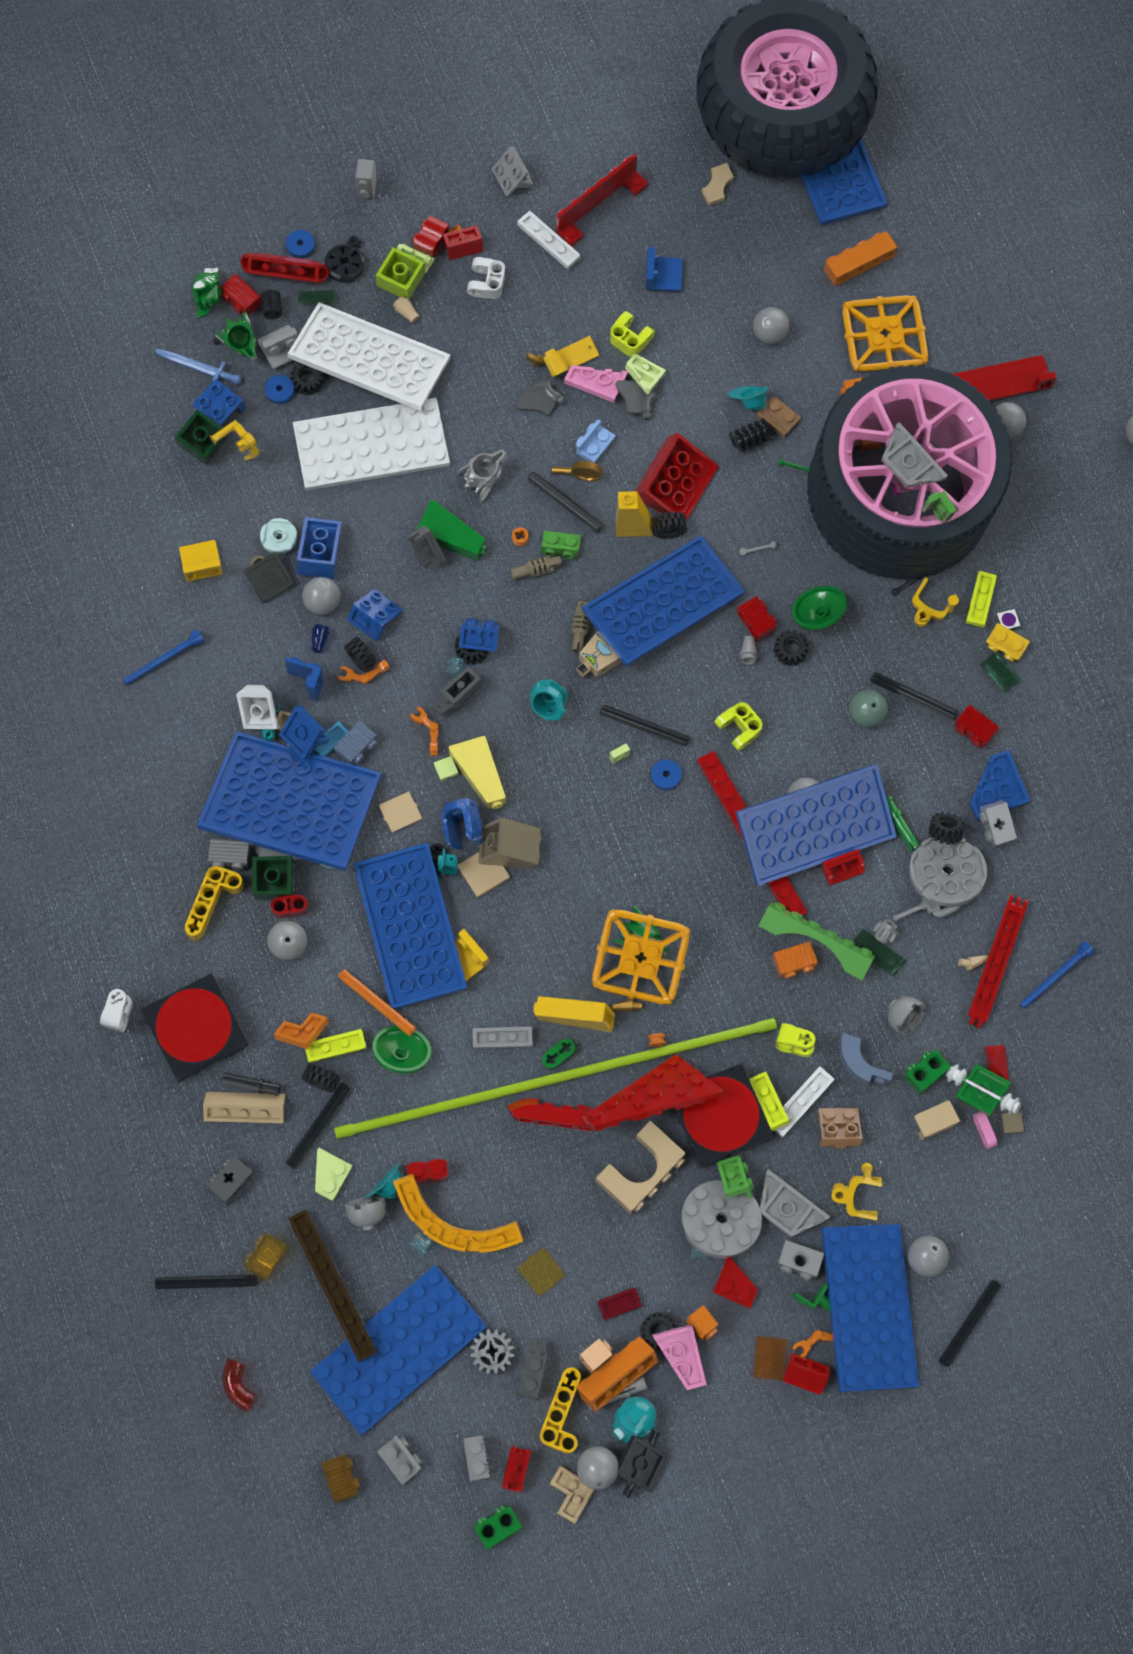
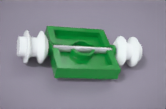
M978 1064L975 1065L968 1077L966 1069L960 1071L958 1070V1065L951 1066L947 1071L946 1077H948V1082L954 1080L956 1087L963 1084L956 1095V1098L989 1117H992L999 1104L1001 1111L1009 1110V1115L1016 1114L1021 1107V1103H1019L1020 1098L1018 1097L1014 1100L1011 1093L1005 1095L1011 1086V1082Z

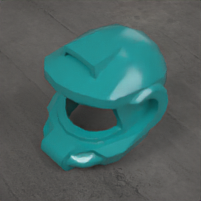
M551 679L536 682L530 692L533 711L544 720L557 721L562 719L566 712L564 705L568 698L567 690Z
M629 1397L616 1411L613 1423L614 1431L612 1433L619 1441L626 1443L629 1442L632 1435L642 1440L656 1427L657 1412L654 1405L644 1397Z

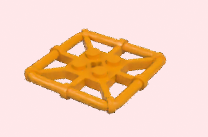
M904 295L883 298L882 296H877V298L852 300L842 305L846 333L844 338L847 341L853 370L875 371L889 369V367L896 368L901 365L903 367L926 365L928 362V349L925 338L926 327L923 325L920 304L916 296ZM907 303L898 315L885 316L883 305ZM877 305L879 317L868 318L854 307ZM913 306L916 327L903 329L901 319ZM850 315L865 324L866 332L854 333L852 331ZM886 331L889 334L887 337H884V335L880 333ZM918 335L921 354L905 344L904 336ZM867 340L869 349L857 360L854 341ZM902 350L914 360L893 361L891 351ZM885 352L887 362L864 364L872 353Z
M610 910L605 920L600 944L597 945L598 953L592 974V985L594 988L597 987L602 991L627 996L628 999L633 1000L635 998L656 1004L670 1005L676 996L681 973L685 969L684 960L690 940V929L688 926L685 927L680 923L654 918V915L650 914L646 916L625 910ZM620 917L646 923L643 937L630 934ZM613 921H615L625 937L623 949L608 945ZM651 925L677 931L662 941L648 938ZM682 937L677 960L672 961L661 958L663 947ZM640 952H643L644 956L647 958L643 959L642 961H638V958H636L635 955H639ZM605 953L621 955L619 966L600 977ZM659 965L674 968L669 992L666 991L657 977ZM620 972L634 975L631 989L603 982ZM638 977L651 979L663 997L635 991Z

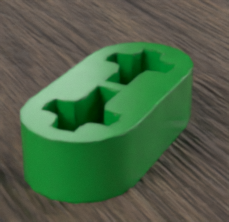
M570 1039L559 1041L544 1053L542 1057L543 1066L546 1069L553 1070L564 1063L575 1052L574 1042ZM563 1044L571 1046L569 1053L567 1051L559 1053L563 1049ZM557 1054L558 1057L554 1059L555 1064L546 1063L548 1056L552 1058Z

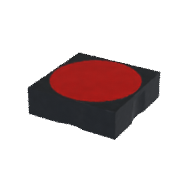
M212 973L140 1009L178 1083L204 1070L213 1062L225 1059L249 1046Z
M742 1063L707 1077L724 1090V1097L705 1099V1103L694 1104L678 1110L675 1107L673 1108L676 1118L686 1134L687 1143L698 1170L724 1160L733 1153L746 1151L771 1141L774 1136Z

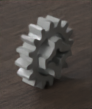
M488 1329L485 1336L480 1332V1339H473L476 1346L470 1347L471 1350L475 1351V1353L470 1355L471 1358H476L473 1365L479 1364V1371L481 1372L485 1368L488 1375L491 1370H494L496 1375L499 1368L504 1372V1365H511L508 1358H514V1354L510 1353L514 1346L508 1345L511 1339L505 1340V1333L503 1332L501 1335H498L497 1329H495L494 1334H491ZM494 1339L500 1340L504 1345L499 1346L494 1342ZM486 1340L487 1344L484 1349L479 1350L482 1342ZM490 1343L494 1350H498L494 1356L495 1361H493L490 1354L486 1353L489 1351ZM506 1353L504 1360L498 1364L500 1355ZM486 1358L490 1361L491 1365L483 1363L481 1359Z

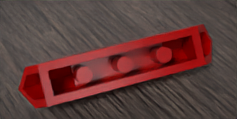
M244 253L240 259L243 271L251 274L317 283L324 282L330 274L325 264L308 259L263 253Z
M528 1098L507 1106L515 1121L595 1132L594 1129L584 1122L583 1116L593 1110L585 1105L578 1104V1109L575 1110L573 1106L562 1105V1108L554 1107V1104L547 1102L539 1105L538 1098Z

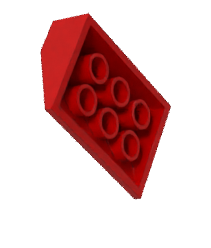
M675 433L666 438L635 491L638 492L646 506L663 515L665 512L670 513L671 511L673 513L676 511L685 514L687 521L719 465L682 435Z

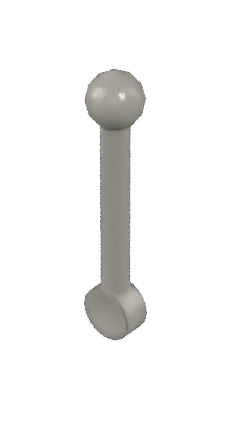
M773 541L768 545L747 550L742 548L739 554L745 556L747 553L767 548L775 549L777 543Z

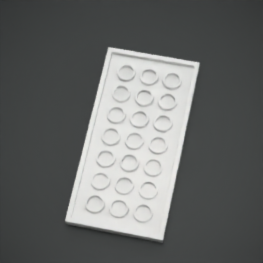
M319 302L289 350L288 358L421 411L448 364L450 354Z
M437 398L427 399L421 411L404 404H396L293 422L305 491L450 466Z

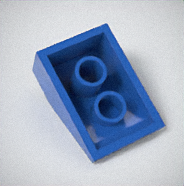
M305 517L297 556V574L334 579L342 521Z

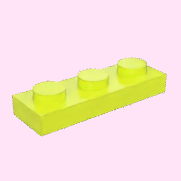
M982 571L978 572L966 619L967 624L984 628L997 575Z
M362 1029L315 1040L305 1050L308 1062L314 1063L365 1050L366 1044Z
M767 1072L750 1078L751 1085L771 1130L774 1131L790 1124Z

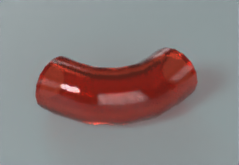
M227 1358L222 1374L224 1392L232 1404L249 1413L257 1393L247 1389L243 1383L242 1377L246 1366Z

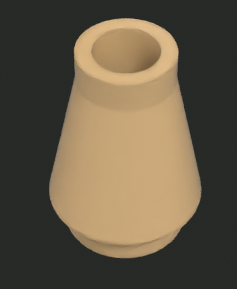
M401 296L393 304L395 311L411 323L418 319L419 315L408 298Z

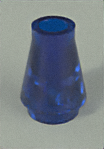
M315 624L314 628L311 629L312 652H323L330 634L328 631L329 627Z

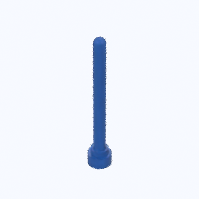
M198 630L193 631L189 639L124 678L123 683L129 685L192 645L199 646L205 641Z
M1085 941L1080 944L1077 953L1021 1001V1007H1028L1082 958L1091 957L1095 953L1091 945Z

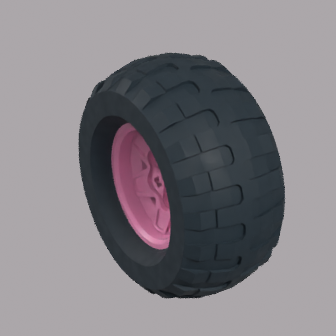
M762 0L761 3L756 5L748 4L740 8L736 16L725 19L717 32L712 36L702 54L701 63L698 68L696 100L701 112V119L710 138L715 140L719 150L727 158L733 157L736 159L738 166L748 171L751 169L760 171L761 175L766 177L786 175V178H799L800 174L809 172L811 175L824 171L828 164L835 165L839 163L857 145L866 133L869 122L875 113L879 81L876 73V62L869 44L866 43L861 29L856 24H850L843 12L838 9L832 10L826 7V3L818 0ZM812 91H819L816 97L813 95Z

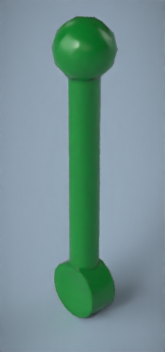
M784 459L778 460L780 466L786 465L809 472L807 467L785 462Z

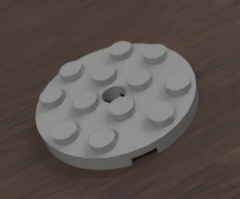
M930 837L924 840L921 846L913 852L909 865V875L914 888L923 898L937 905L954 907L966 904L979 895L986 881L987 865L980 850L966 842L964 838L959 843L952 844L950 842L949 845H946V842L941 844L940 840L936 842L934 838ZM950 867L953 873L948 875L942 869Z
M715 1180L699 1185L688 1195L681 1213V1224L683 1225L686 1238L698 1251L710 1257L725 1259L735 1255L739 1256L754 1245L761 1230L762 1216L759 1205L753 1196L748 1198L747 1193L727 1198L722 1180ZM718 1215H725L727 1221L719 1223L716 1217Z

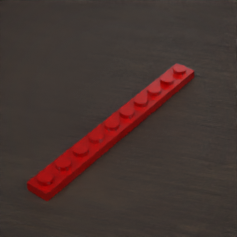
M712 751L698 758L697 763L743 841L735 811L747 807L716 753ZM787 876L767 882L778 903L784 905L786 910L798 912L802 916L807 915V910Z

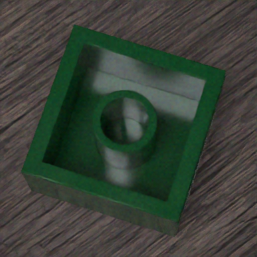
M197 409L174 438L177 445L207 465L226 441L228 434L215 444L211 440L210 435L213 436L223 428Z
M292 856L253 857L252 895L256 900L295 895V860Z

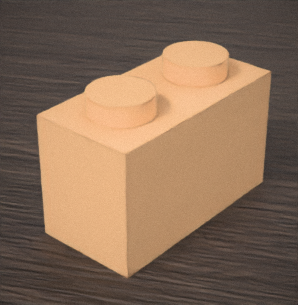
M598 1339L580 1354L579 1359L589 1372L593 1374L600 1366H603L611 1359L612 1348L605 1340L602 1342Z

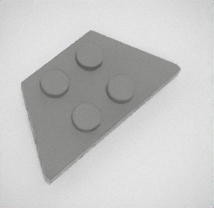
M898 422L881 461L906 488L945 480L948 475Z
M767 1170L760 1211L764 1218L792 1238L830 1218L828 1214L772 1171Z

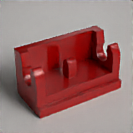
M477 225L443 234L445 250H447L449 261L483 252L482 237Z
M859 849L827 860L821 866L829 886L865 873V864Z
M791 1353L784 1371L783 1382L822 1395L829 1377L830 1366Z
M511 1447L502 1489L522 1493L531 1450Z

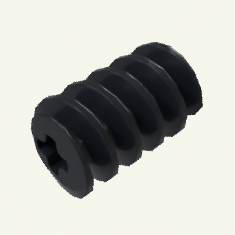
M761 418L760 421L757 420L753 424H747V427L742 426L740 429H735L734 433L732 431L729 432V437L733 446L742 452L743 445L746 449H749V443L753 447L756 446L755 440L761 444L762 437L768 441L770 429L767 421Z

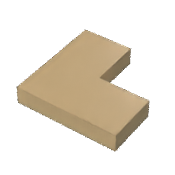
M559 1466L550 1485L567 1494L557 1514L575 1524L594 1490L585 1486L577 1475Z

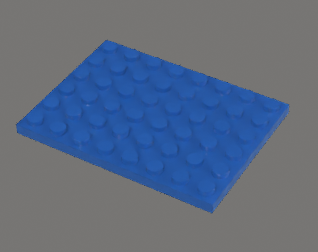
M236 731L198 821L197 829L346 871L379 784L381 772L311 753L308 759H302L290 746Z

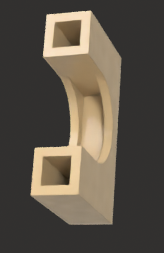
M651 1121L637 1134L636 1139L655 1157L657 1170L653 1177L641 1183L631 1182L609 1164L595 1180L630 1214L633 1211L637 1213L644 1205L642 1201L647 1196L651 1198L658 1190L656 1186L660 1182L665 1183L672 1175L669 1172L674 1167L678 1169L685 1161L683 1159L685 1152Z

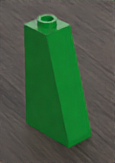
M431 499L417 529L425 526L431 530L439 547L479 561L480 556H484L487 550L485 538L435 500Z

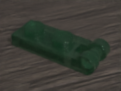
M864 929L853 941L855 946L870 950L872 955L875 956L872 962L893 977L897 975L900 966L903 967L906 963L902 956L896 954ZM889 959L894 961L892 965L887 963Z

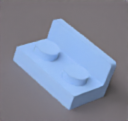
M600 420L591 423L587 428L585 436H581L576 442V454L593 463L598 461L615 440V435L602 427Z

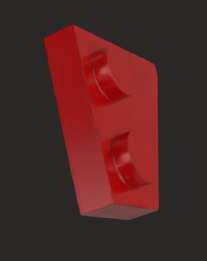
M727 1257L713 1294L750 1309L758 1289L732 1258Z

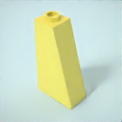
M481 736L449 746V754L452 756L453 761L487 809H498L503 804H506V797L486 737Z

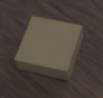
M1021 1112L1013 1113L1012 1115H1009V1113L1000 1115L1003 1135L1024 1132Z

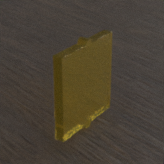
M544 1248L533 1256H529L528 1260L517 1268L538 1296L542 1295L550 1287L554 1288V1284L565 1276Z

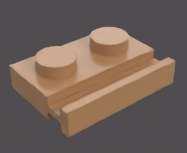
M775 396L766 403V408L758 411L756 415L759 419L764 418L768 426L783 438L801 421V417Z

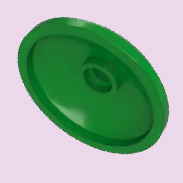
M818 586L809 589L794 602L792 607L793 619L797 625L808 630H820L830 627L839 621L846 612V596L840 589L833 586Z
M390 1026L377 1033L373 1040L372 1053L376 1061L385 1069L395 1073L409 1074L423 1069L428 1064L431 1057V1046L427 1038L417 1030L411 1036H408L399 1027Z

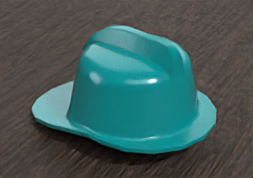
M739 387L730 391L729 397L740 399L746 409L761 410L766 408V392L769 390V387Z
M395 1164L364 1198L367 1199L374 1193L386 1199L397 1197L398 1193L393 1182L403 1177L397 1170L399 1164Z

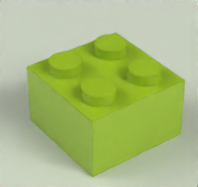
M393 247L376 274V285L398 297L404 296L410 299L425 274V262Z

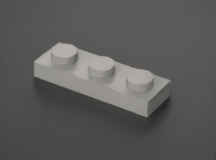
M532 1026L473 1028V1049L532 1047Z

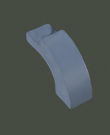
M843 1033L839 1042V1054L841 1062L850 1076L868 1086L871 1079L878 1085L889 1084L893 1073L866 1063L860 1052L862 1039Z

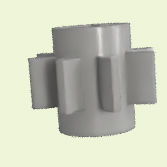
M885 919L883 922L879 920L873 929L876 932L875 938L882 943H887L888 941L892 943L899 933L895 931L897 928L896 924L888 919Z

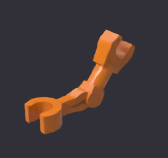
M383 660L372 671L367 672L365 675H360L346 666H341V671L347 672V675L344 677L338 676V680L341 682H352L354 680L362 684H368L375 676L386 672L390 667L386 660Z
M417 707V712L421 715L417 717L411 714L410 718L413 722L420 725L424 724L429 728L431 736L430 756H438V724L428 719V715L423 708Z
M816 1330L806 1341L802 1340L794 1344L792 1349L795 1351L797 1348H802L804 1352L800 1356L806 1358L811 1350V1346L820 1340L833 1342V1335Z

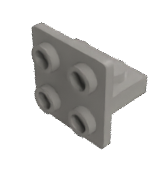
M510 146L492 167V171L506 196H510L516 188H530L533 185L530 175L515 147Z
M289 325L257 340L273 370L294 361L288 358V352L297 339L298 333L295 328H291Z

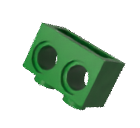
M936 1049L933 1052L928 1050L920 1057L921 1062L917 1065L912 1063L906 1069L907 1073L904 1079L918 1095L923 1093L951 1068L949 1063ZM929 1061L937 1062L938 1068H931ZM914 1073L922 1074L923 1081L916 1080Z
M505 1505L498 1507L494 1510L495 1515L489 1519L487 1516H484L476 1521L477 1526L474 1529L486 1550H489L523 1528L510 1505L508 1507H505ZM503 1515L511 1516L512 1523L510 1526L505 1527L501 1525L500 1518ZM485 1526L493 1527L494 1535L492 1537L486 1538L483 1536L482 1530Z

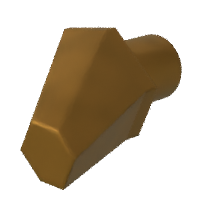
M529 352L527 353L525 359L533 362V366L546 364L543 359L545 356L539 354L535 356Z
M630 999L611 1004L610 1008L615 1011L632 1012V1010H641L642 1003L633 1002Z

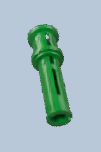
M894 796L886 798L893 824L910 849V852L916 850L921 844H919L904 820L902 809H899L894 802Z

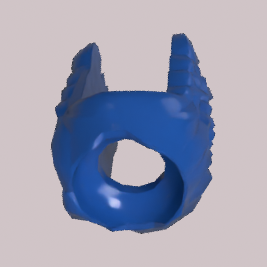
M469 798L457 799L451 803L446 802L440 815L446 843L457 850L463 849L458 822L464 818L468 840L473 839V841L481 844L483 841L481 834L482 821L480 820L479 808L476 802Z

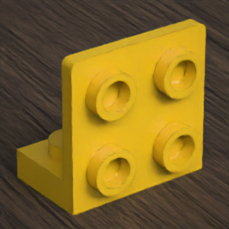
M215 540L179 547L186 582L223 574Z
M463 929L458 933L459 938L455 943L467 982L489 964V958L467 931Z

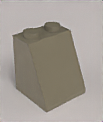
M502 817L483 826L481 832L483 841L480 844L478 863L520 869H530L538 865L540 860L541 828Z

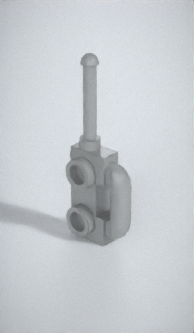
M923 898L920 905L894 915L893 920L898 921L921 909H926L929 915L933 914L941 918L956 912L960 906L940 909L941 905L934 904Z

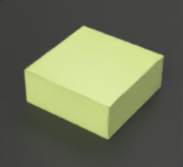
M627 743L610 752L609 759L612 764L630 755V748Z
M452 756L434 762V767L441 782L459 775Z

